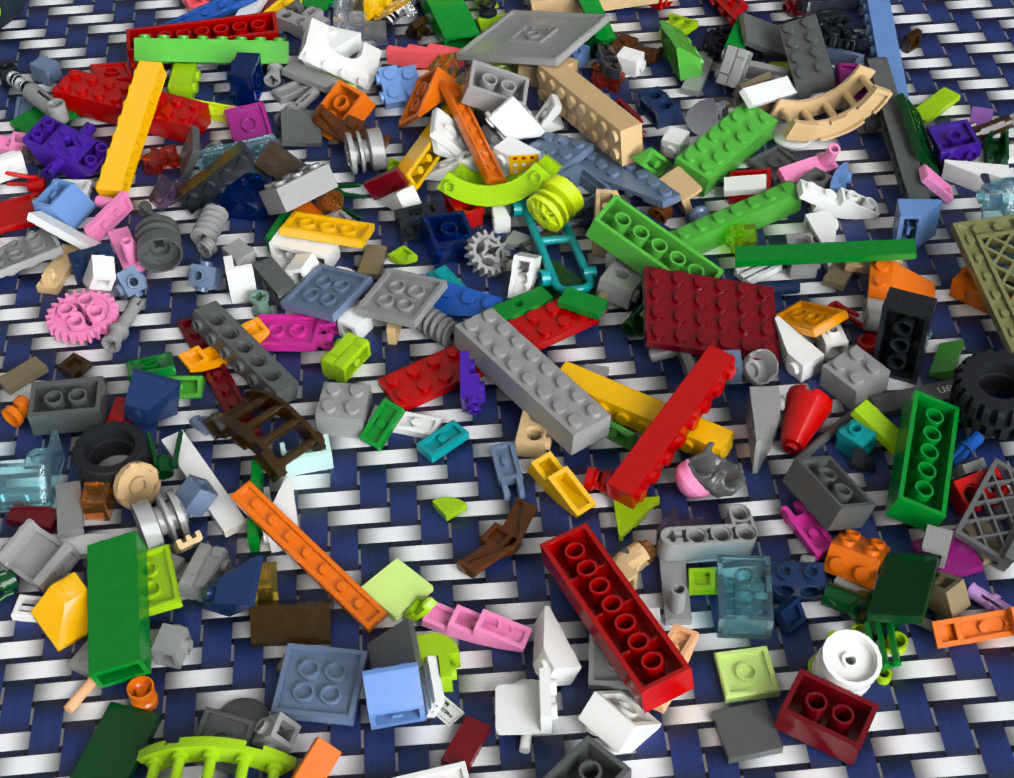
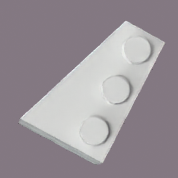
M329 26L327 42L336 53L350 58L356 52L358 54L362 47L361 32ZM303 61V65H306L308 67H311L315 70H318L326 74L329 73L321 68H318L310 63Z

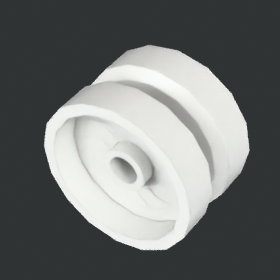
M849 629L836 631L829 636L812 662V674L859 696L867 692L871 684L878 678L882 669V655L878 646L869 636Z

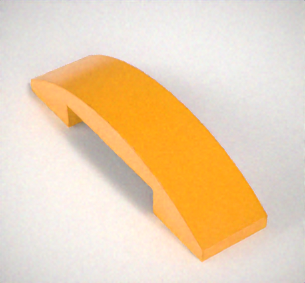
M259 317L241 324L259 343L270 334V330ZM198 345L178 355L190 372L207 371L218 368L223 363L225 365L228 364L212 346L202 350Z

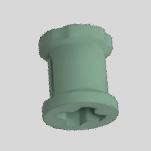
M260 289L251 292L249 300L253 304V317H258L259 314H271L272 309L268 305V292Z

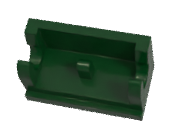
M992 130L988 133L986 142L983 143V163L1007 165L1009 161V130H1002L1000 137L997 139L993 138L994 131Z

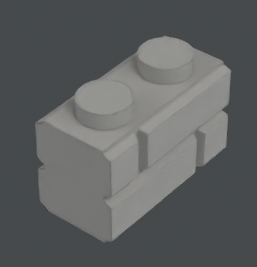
M728 45L727 49L722 51L721 66L715 71V83L732 89H736L739 84L744 83L753 53Z
M200 542L178 582L183 598L196 599L199 602L203 601L201 599V592L206 583L232 567V561L229 559L226 548L212 547V545Z

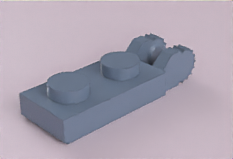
M514 442L489 445L498 485L501 487L504 501H510L511 494L508 485L516 484L519 498H525L523 475Z

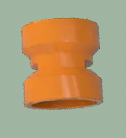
M18 395L13 400L12 405H7L1 411L3 418L11 426L18 428L24 422V418L28 415L29 399L23 395Z
M137 676L129 681L126 691L132 707L151 712L156 709L159 704V698L153 680L147 676Z

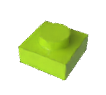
M715 567L688 568L689 595H716Z

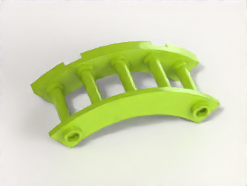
M545 154L530 169L516 175L505 176L507 182L488 185L485 184L480 172L461 163L454 173L448 171L436 188L458 201L475 206L492 207L508 205L533 194L552 175L557 174L563 166L551 156Z
M215 736L180 737L178 743L167 744L164 740L146 746L138 751L136 761L146 765L148 768L146 778H158L159 772L169 767H172L169 778H181L185 763L203 761L204 766L201 778H213L217 762L237 764L235 778H247L249 767L266 772L268 774L267 778H279L295 768L297 758L266 745H263L262 750L246 746V740Z

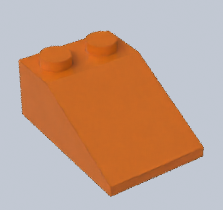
M439 67L418 77L398 126L403 127L417 120L445 100L439 88L441 80L456 82L457 79Z
M341 80L336 82L320 103L343 121L348 114L365 121L375 108V104L366 93ZM322 130V137L331 142L336 140Z
M870 262L866 297L885 300L889 288L893 287L935 298L934 282L895 262Z

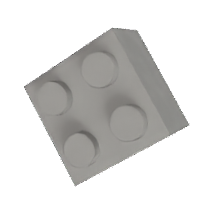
M855 345L822 365L819 385L851 410L854 406H859L866 399L869 401L870 396L882 394L887 390L890 370L858 345Z
M324 382L315 414L317 431L322 435L358 438L367 425L373 407L371 385Z

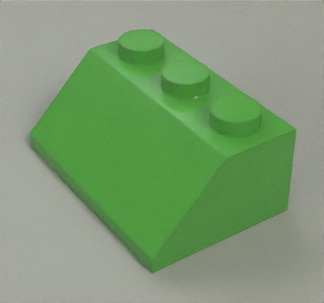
M660 20L659 27L663 54L679 80L684 81L685 79L703 75V58L701 55H698L696 47L692 46L690 38L686 37L682 30Z

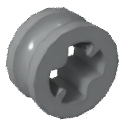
M204 237L196 244L199 254L207 259L218 251L216 243L209 237Z

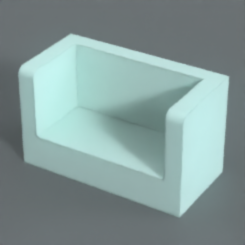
M323 434L327 447L317 452H314L311 448L286 465V471L288 472L286 476H296L334 468L328 434ZM284 442L279 443L283 456L289 451H286Z

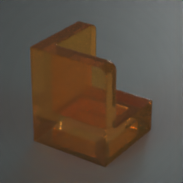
M85 482L79 503L86 520L110 521L115 506V498L110 483Z

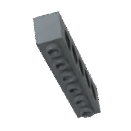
M216 300L193 310L191 324L194 331L199 333L206 340L207 344L212 346L219 353L220 357L226 360L233 367L234 371L245 379L251 388H260L272 392L287 403L297 399L299 382Z

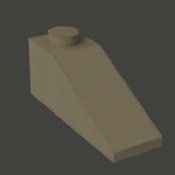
M938 570L927 608L934 613L948 618H955L971 606L964 578Z

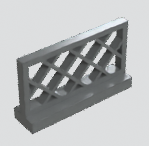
M995 457L953 532V536L996 561L995 567L1005 572L1014 562V513H1010L1006 503L1014 501V495L1004 497L1000 486L1010 485L1014 494V468ZM995 468L1003 471L1007 480L997 481L994 473ZM993 487L997 498L987 499L984 488ZM1000 503L1004 514L994 516L990 505ZM984 506L988 517L977 518L974 507ZM1006 519L1010 530L1000 532L996 521ZM990 522L994 533L984 535L979 523ZM973 525L977 536L971 537L962 531L963 527ZM996 538L1000 547L999 551L996 552L989 548L986 540Z

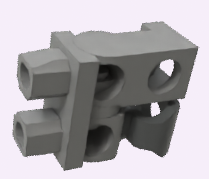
M294 0L286 8L276 13L278 32H289L294 37H300V40H303L304 32L311 18L331 26L330 19L324 16V11L320 8L317 9L309 6L304 9V5L300 0Z

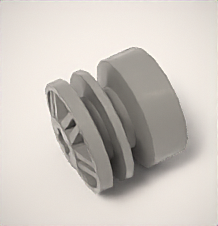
M380 127L366 129L365 139L361 138L358 130L355 131L354 141L351 133L345 132L344 152L352 175L358 174L357 165H360L362 173H366V163H370L373 172L387 169L386 152Z
M172 489L165 491L166 503L160 493L155 495L156 507H152L147 498L130 504L136 526L142 540L146 544L147 550L165 545L164 535L167 534L174 543L178 540L177 530H179L183 539L190 534L186 511Z

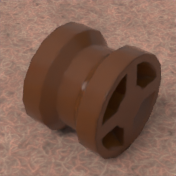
M654 206L647 212V215L663 224L674 214L672 206L664 209Z

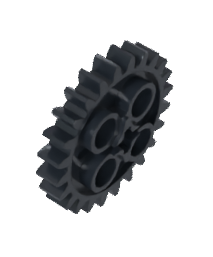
M730 24V27L723 25L722 28L716 26V29L711 28L710 32H706L703 38L702 48H704V52L708 53L707 56H713V60L720 59V63L722 62V51L733 29L732 24ZM745 47V50L753 53L751 60L757 61L758 58H761L763 52Z
M819 25L825 45L829 47L852 51L868 48L870 38L865 36V34H860L861 32H855L848 27Z

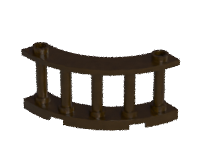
M260 388L250 389L243 395L246 400L224 414L213 413L201 421L214 440L219 438L226 439L230 436L232 441L243 450L249 448L256 454L254 460L266 472L273 483L288 473L286 465L311 448L314 452L322 451L327 447L323 435L319 431H315L292 406L274 393ZM254 411L256 413L264 411L247 423L239 422ZM276 415L286 421L264 437H257L252 432ZM292 429H295L305 441L282 457H276L268 445Z

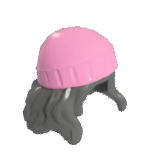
M708 442L703 451L684 460L677 466L675 480L679 491L688 498H704L708 495L721 498L734 495L744 486L746 482L744 470L740 469L738 464L716 455L712 451L715 443Z

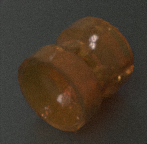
M331 190L316 198V207L323 213L338 211L343 207L344 197L340 191Z

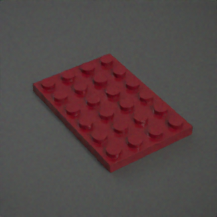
M644 266L642 270L644 347L702 356L709 345L720 350H740L742 361L752 351L768 349L775 354L779 365L778 332L774 317H776L774 287Z

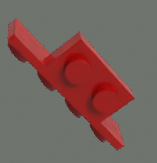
M708 0L713 8L717 7L719 14L723 18L726 16L729 24L733 26L737 16L749 8L744 0Z

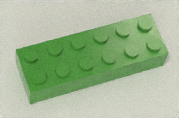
M743 102L675 158L672 169L680 166L702 187V192L699 195L704 197L720 184L724 177L729 176V171H735L773 138L779 120L759 107L748 109L745 102Z
M616 194L594 218L585 235L641 275L644 266L720 278L724 272L719 266Z

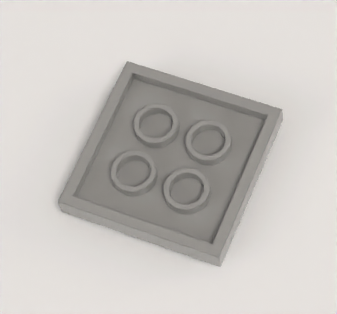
M388 268L355 307L356 315L416 329L448 288L447 280Z

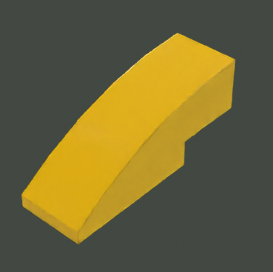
M551 451L530 463L528 472L558 505L577 518L596 506L597 503L569 467H562Z

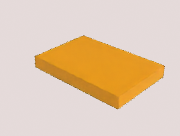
M802 300L776 314V316L782 318L798 333L814 338L849 318L846 310Z

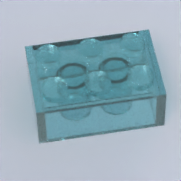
M717 554L715 570L717 638L771 640L774 613L770 556Z

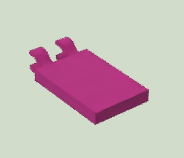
M304 314L258 315L259 319L270 330V334L260 343L267 351L317 352L318 347L330 351L335 342H332L333 337L339 335L337 320L330 322Z

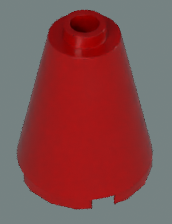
M800 384L791 386L786 393L780 435V445L784 451L790 454L803 451L831 414L833 401L820 389L814 388V391L806 389L807 385Z

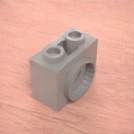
M616 257L600 277L596 296L602 291L609 294L610 302L628 309L633 302L636 303L638 301L641 291H643L642 275Z

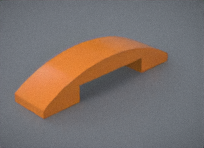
M1014 607L930 622L936 648L941 649L1014 636Z

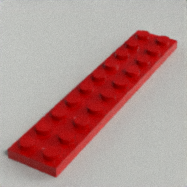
M559 298L508 321L539 350L599 324L598 320L558 307L557 301ZM454 345L378 378V385L389 401L402 407L405 411L412 410L460 388V351ZM475 366L476 373H479L480 378L486 376Z

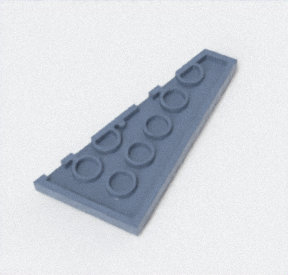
M600 148L579 162L609 185L611 190L618 191L620 189L625 191L627 196L633 197L636 195L642 197L643 202L662 209L681 202V196L677 191L637 162L622 167Z

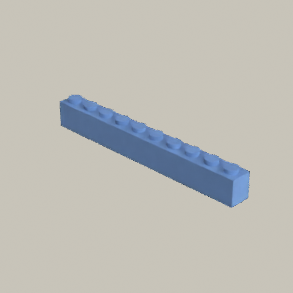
M860 0L862 15H864V25H866L865 33L870 38L868 47H870L869 57H887L898 94L904 93L909 98L890 0Z

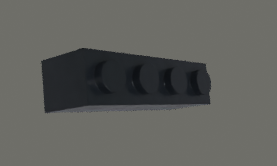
M242 140L179 187L177 189L178 200L193 214L256 166L255 155Z

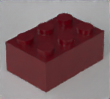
M800 668L779 710L774 728L853 766L880 705Z

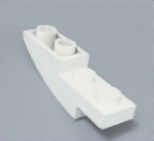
M802 179L796 184L799 199L809 202L812 212L830 210L833 217L853 220L872 219L880 215L877 202L873 198L862 196L853 190L841 187L835 193L831 189L822 188L813 182H807Z

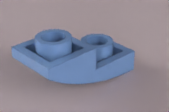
M849 162L841 164L832 176L830 189L835 193L841 187L846 189V183H851L852 171H848Z

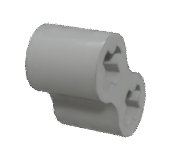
M871 297L865 298L862 307L863 330L878 333L884 300Z

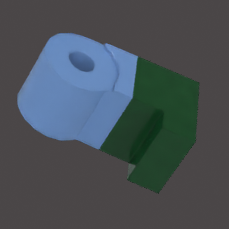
M591 37L570 55L571 58L578 59V68L585 67L590 59L596 57L594 54L596 45L600 42L603 43L602 40Z

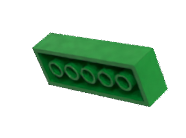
M914 390L902 406L885 509L886 516L925 532L927 524L938 527L946 518L960 407L918 390Z

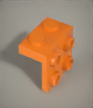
M842 530L830 544L824 563V570L829 574L873 589L886 553L890 552L891 547L887 546L883 540L863 537L856 530Z

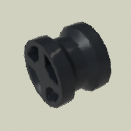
M478 0V6L480 7L479 17L487 19L495 17L497 15V10L495 9L496 0Z

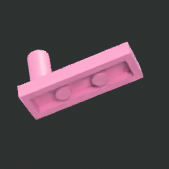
M831 143L824 153L778 168L776 174L781 183L791 180L796 185L800 177L814 167L828 174L834 173L839 167L835 159L840 153L841 148L838 144Z
M120 191L114 198L102 195L96 196V207L103 209L83 227L87 236L101 242L108 235L107 232L112 231L134 209L128 192Z
M128 226L108 231L109 240L122 270L135 264L139 272L145 271L146 269L140 265L137 259V246Z

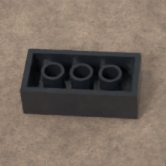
M893 287L889 288L882 306L873 358L890 370L889 378L914 385L917 384L937 304L936 298Z

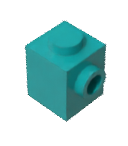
M852 419L837 430L835 448L850 458L853 456L854 447L864 449L866 454H870L874 450L877 433Z

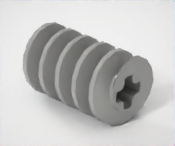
M208 203L204 206L190 233V238L195 245L204 237L211 238L215 243L218 241V237L229 218L227 210L213 203Z
M433 306L416 328L432 340L437 341L438 344L447 348L454 345L455 325L459 322L454 321L451 317H447L445 313H441L439 309H435Z

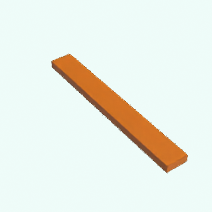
M441 80L439 88L485 184L496 185L507 182L471 107L461 103L463 91L459 83Z
M250 480L230 495L231 500L368 633L388 616L384 608Z

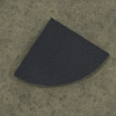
M854 447L850 469L875 473L876 461L866 454L864 449Z

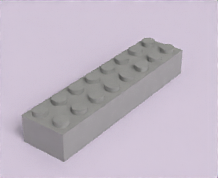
M492 307L455 325L454 346L459 351H469L470 359H475V366L522 410L529 414L536 423L540 424L571 456L609 435L611 414Z

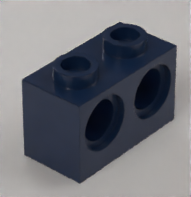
M659 86L638 93L637 109L657 130L678 123V114L680 112L678 104Z
M770 562L768 572L769 599L786 600L793 595L799 597L800 600L822 601L825 590L824 563Z

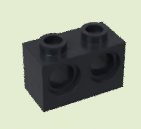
M435 201L394 210L396 231L402 243L443 233L441 211Z

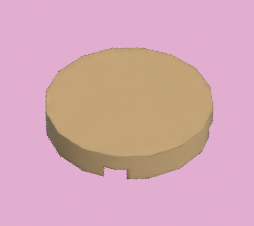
M138 460L129 462L122 467L116 475L113 484V493L117 502L131 510L130 504L145 498L152 504L155 500V495L159 493L161 487V480L157 474V469L147 462Z

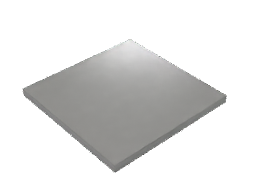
M512 9L456 53V59L468 61L475 59L483 62L557 67L610 22V17L608 14Z

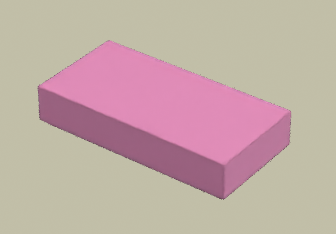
M924 164L919 167L921 182L947 204L954 200L952 186L927 165Z

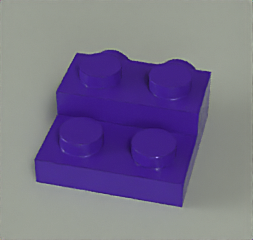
M967 119L927 127V135L933 144V153L940 165L944 164L945 159L974 161L977 157H980L981 142Z
M460 351V397L462 412L475 415L481 413V403H486L485 381H480L479 373H476L475 359H470L469 351Z

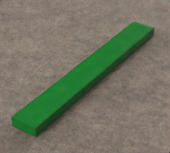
M915 238L735 247V267L916 259L917 252Z

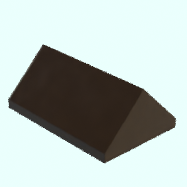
M271 139L257 158V165L254 168L272 181L276 180L277 182L282 180V176L291 172H298L300 167L307 164Z
M334 599L256 600L254 607L250 608L251 646H287L288 643L306 645L331 644Z

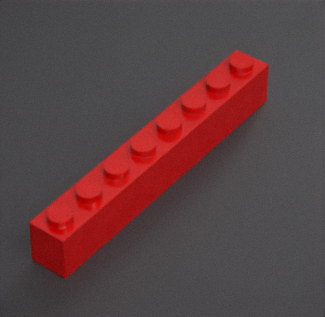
M709 345L607 481L608 497L631 509H634L638 502L641 503L645 499L651 484H656L663 468L671 464L676 450L684 446L687 435L690 431H695L701 416L709 412L712 401L715 397H719L722 394L726 382L734 378L737 371L735 356Z

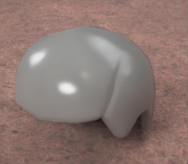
M768 349L752 351L742 361V373L745 379L752 385L767 384L778 374L777 358Z

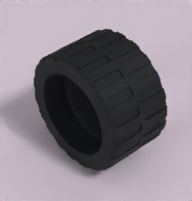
M125 421L103 422L90 427L76 440L75 446L72 449L73 461L83 489H85L87 494L104 501H117L113 493V484L116 475L126 464L138 460L153 466L143 431L138 429L136 425ZM112 456H129L124 461L115 465L97 466L100 462Z

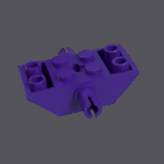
M44 115L22 138V141L38 162L45 166L41 170V174L45 178L50 174L48 180H51L57 172L71 179H83L95 175L105 163L107 149L110 148L109 145L91 137L96 132L94 124L90 125V122H86L78 131L47 115Z

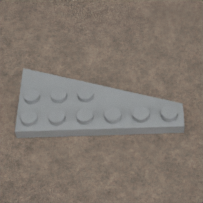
M40 229L37 232L31 230L25 233L26 237L23 240H13L0 248V278L13 276L18 271L34 268L41 262L54 260L59 255L64 254L57 237L44 229Z

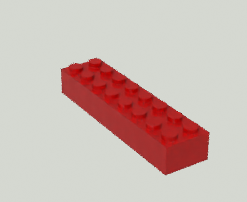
M275 11L126 29L127 54L131 69H136L138 65L134 61V38H139L140 34L150 35V38H158V35H169L170 38L177 39L178 35L189 36V39H197V36H208V39H216V36H226L228 40H235V37H247V40H255V37H265L266 41H274V38L279 37Z
M71 69L51 91L54 98L64 99L67 110L76 112V115L118 125L117 120L122 113L123 101L127 98L128 87L131 83ZM162 91L148 134L185 143L190 128L193 125L199 127L201 136L211 124L209 104Z
M587 523L540 544L545 567L644 713L694 689L690 665Z

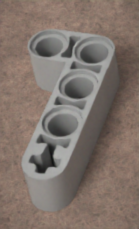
M733 504L728 510L724 524L664 528L660 533L656 554L664 561L747 557L752 553L758 531L750 509L743 504Z

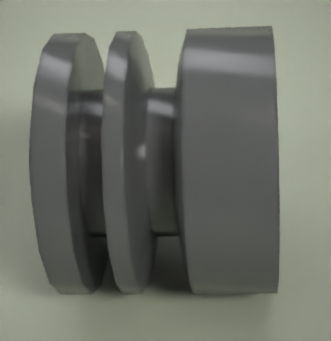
M151 215L145 217L137 224L135 228V243L137 246V259L140 265L152 272H167L177 267L183 259L180 228L177 222L165 215Z

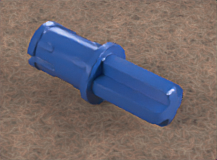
M972 431L963 441L955 445L952 469L957 468L965 459L973 456L975 449L984 442V437L981 433Z

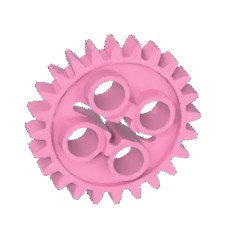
M85 288L82 289L81 293H78L76 290H73V295L65 293L66 298L64 299L58 297V303H51L52 308L47 309L48 315H45L50 335L55 336L56 340L62 339L63 344L70 340L71 345H74L76 341L83 345L85 340L92 343L93 338L101 340L100 335H108L109 327L117 322L120 317L118 304L115 302L114 297H110L109 293L103 294L102 290L95 293L91 289L89 292H86Z

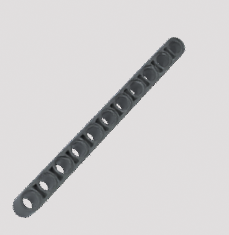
M887 57L866 58L864 66L876 71L870 79L871 82L889 89L893 93L888 102L877 112V116L902 199H931L927 186L920 180L919 167L921 166L919 160L915 157L896 99L898 92Z

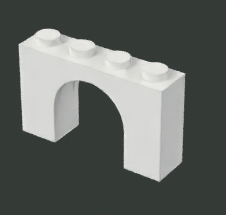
M311 18L304 32L298 58L369 90L378 71L381 50L364 42L355 59L343 57L336 53L327 42L329 25Z

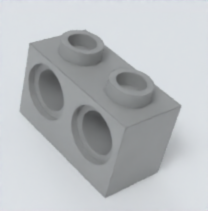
M794 233L785 235L784 244L817 243L813 241L812 233ZM821 264L787 265L789 278H816L817 269H821Z

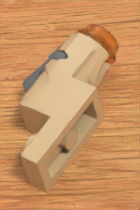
M648 540L635 541L609 555L633 588L637 590L638 574L643 568L653 562V558L656 557V550Z

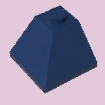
M134 368L124 404V420L147 426L177 415L179 411L181 381Z
M258 555L237 564L207 582L201 592V599H203L201 608L230 617L254 607L263 556Z

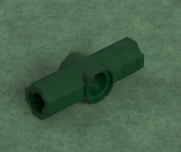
M828 582L821 605L846 613L854 622L864 624V622H867L866 613L873 593L868 590L856 592ZM894 623L895 631L900 629L901 623Z

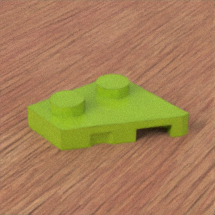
M670 13L669 20L665 21L682 30L685 35H689L698 28L697 20L675 13Z

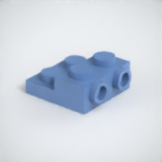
M416 64L404 67L392 65L378 68V73L375 74V81L377 86L380 85L381 92H379L380 103H384L385 110L407 105L418 79Z

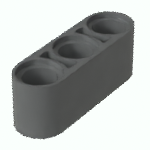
M270 256L252 264L254 278L268 292L276 305L281 307L280 301L296 287V284L274 258Z

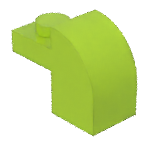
M440 633L416 635L422 664L426 662L427 656H436L443 693L453 692L452 681L457 680L456 668H461L460 651L457 644L450 637Z

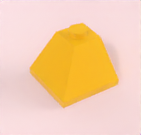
M75 572L52 584L31 611V615L58 652L88 635V589Z

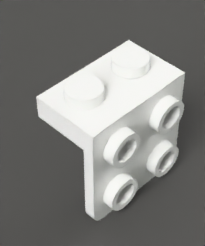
M12 150L0 154V184L18 178L6 175V171L28 174L21 151Z
M539 668L540 684H500L496 686L495 729L498 735L552 734V720H557V702L551 703V696H557L556 679H551L550 668Z

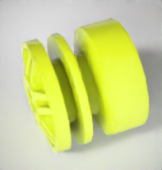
M554 174L542 185L541 189L536 190L527 199L526 205L528 211L538 224L550 232L557 233L569 222V218H573L584 207V200L579 190L571 181L561 175Z

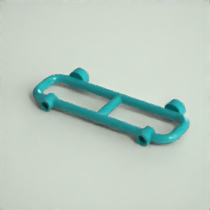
M526 198L511 203V216L521 217L523 214L539 255L542 256L541 261L545 269L538 271L539 285L543 287L552 285L554 290L560 294H563L567 287L585 293L593 289L594 279L597 278L596 266H588L570 223L568 222L563 226L565 233L563 235L541 237L536 223L528 211ZM569 243L580 267L581 278L586 283L574 286L562 285L545 245Z

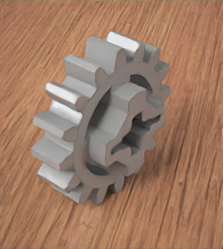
M486 230L476 232L467 239L468 244L464 246V249L468 251L464 257L470 260L467 265H473L472 271L476 272L478 270L480 277L485 274L487 278L497 276L507 268L505 264L509 262V259L505 257L509 253L508 250H504L506 242H500V235L495 238L493 231L487 233Z

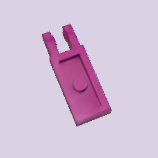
M800 500L793 502V509L797 516L793 514L788 506L780 507L779 512L782 519L788 524L808 553L816 557L815 561L827 557L833 538L820 526L819 521L804 508Z

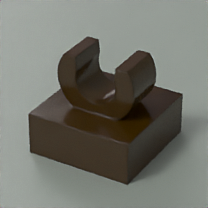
M422 16L411 22L405 33L409 38L415 36L418 41L423 38L421 33L428 37L430 34V30L426 27L428 19Z

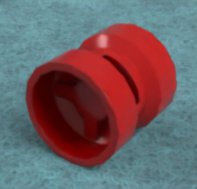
M589 466L585 475L584 488L588 491L599 490L601 494L608 495L606 483L614 471L607 469L600 471L597 467Z

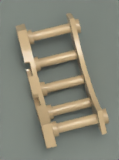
M858 64L849 77L832 90L817 97L803 100H789L779 97L769 114L776 118L785 119L789 125L783 134L786 140L803 143L818 139L826 141L845 135L863 125L866 118L881 110L893 93L889 89L871 82L870 79L876 72L874 69ZM865 86L868 93L857 102L853 96ZM847 101L851 108L837 114L834 109ZM823 113H827L830 117L827 119L816 121L813 118L814 116H818Z

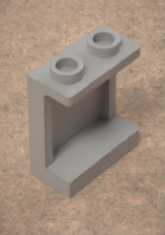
M30 518L17 529L14 536L0 549V563L6 569H12L15 575L43 594L52 584L66 577L82 557L73 545L67 541L62 542L39 527Z

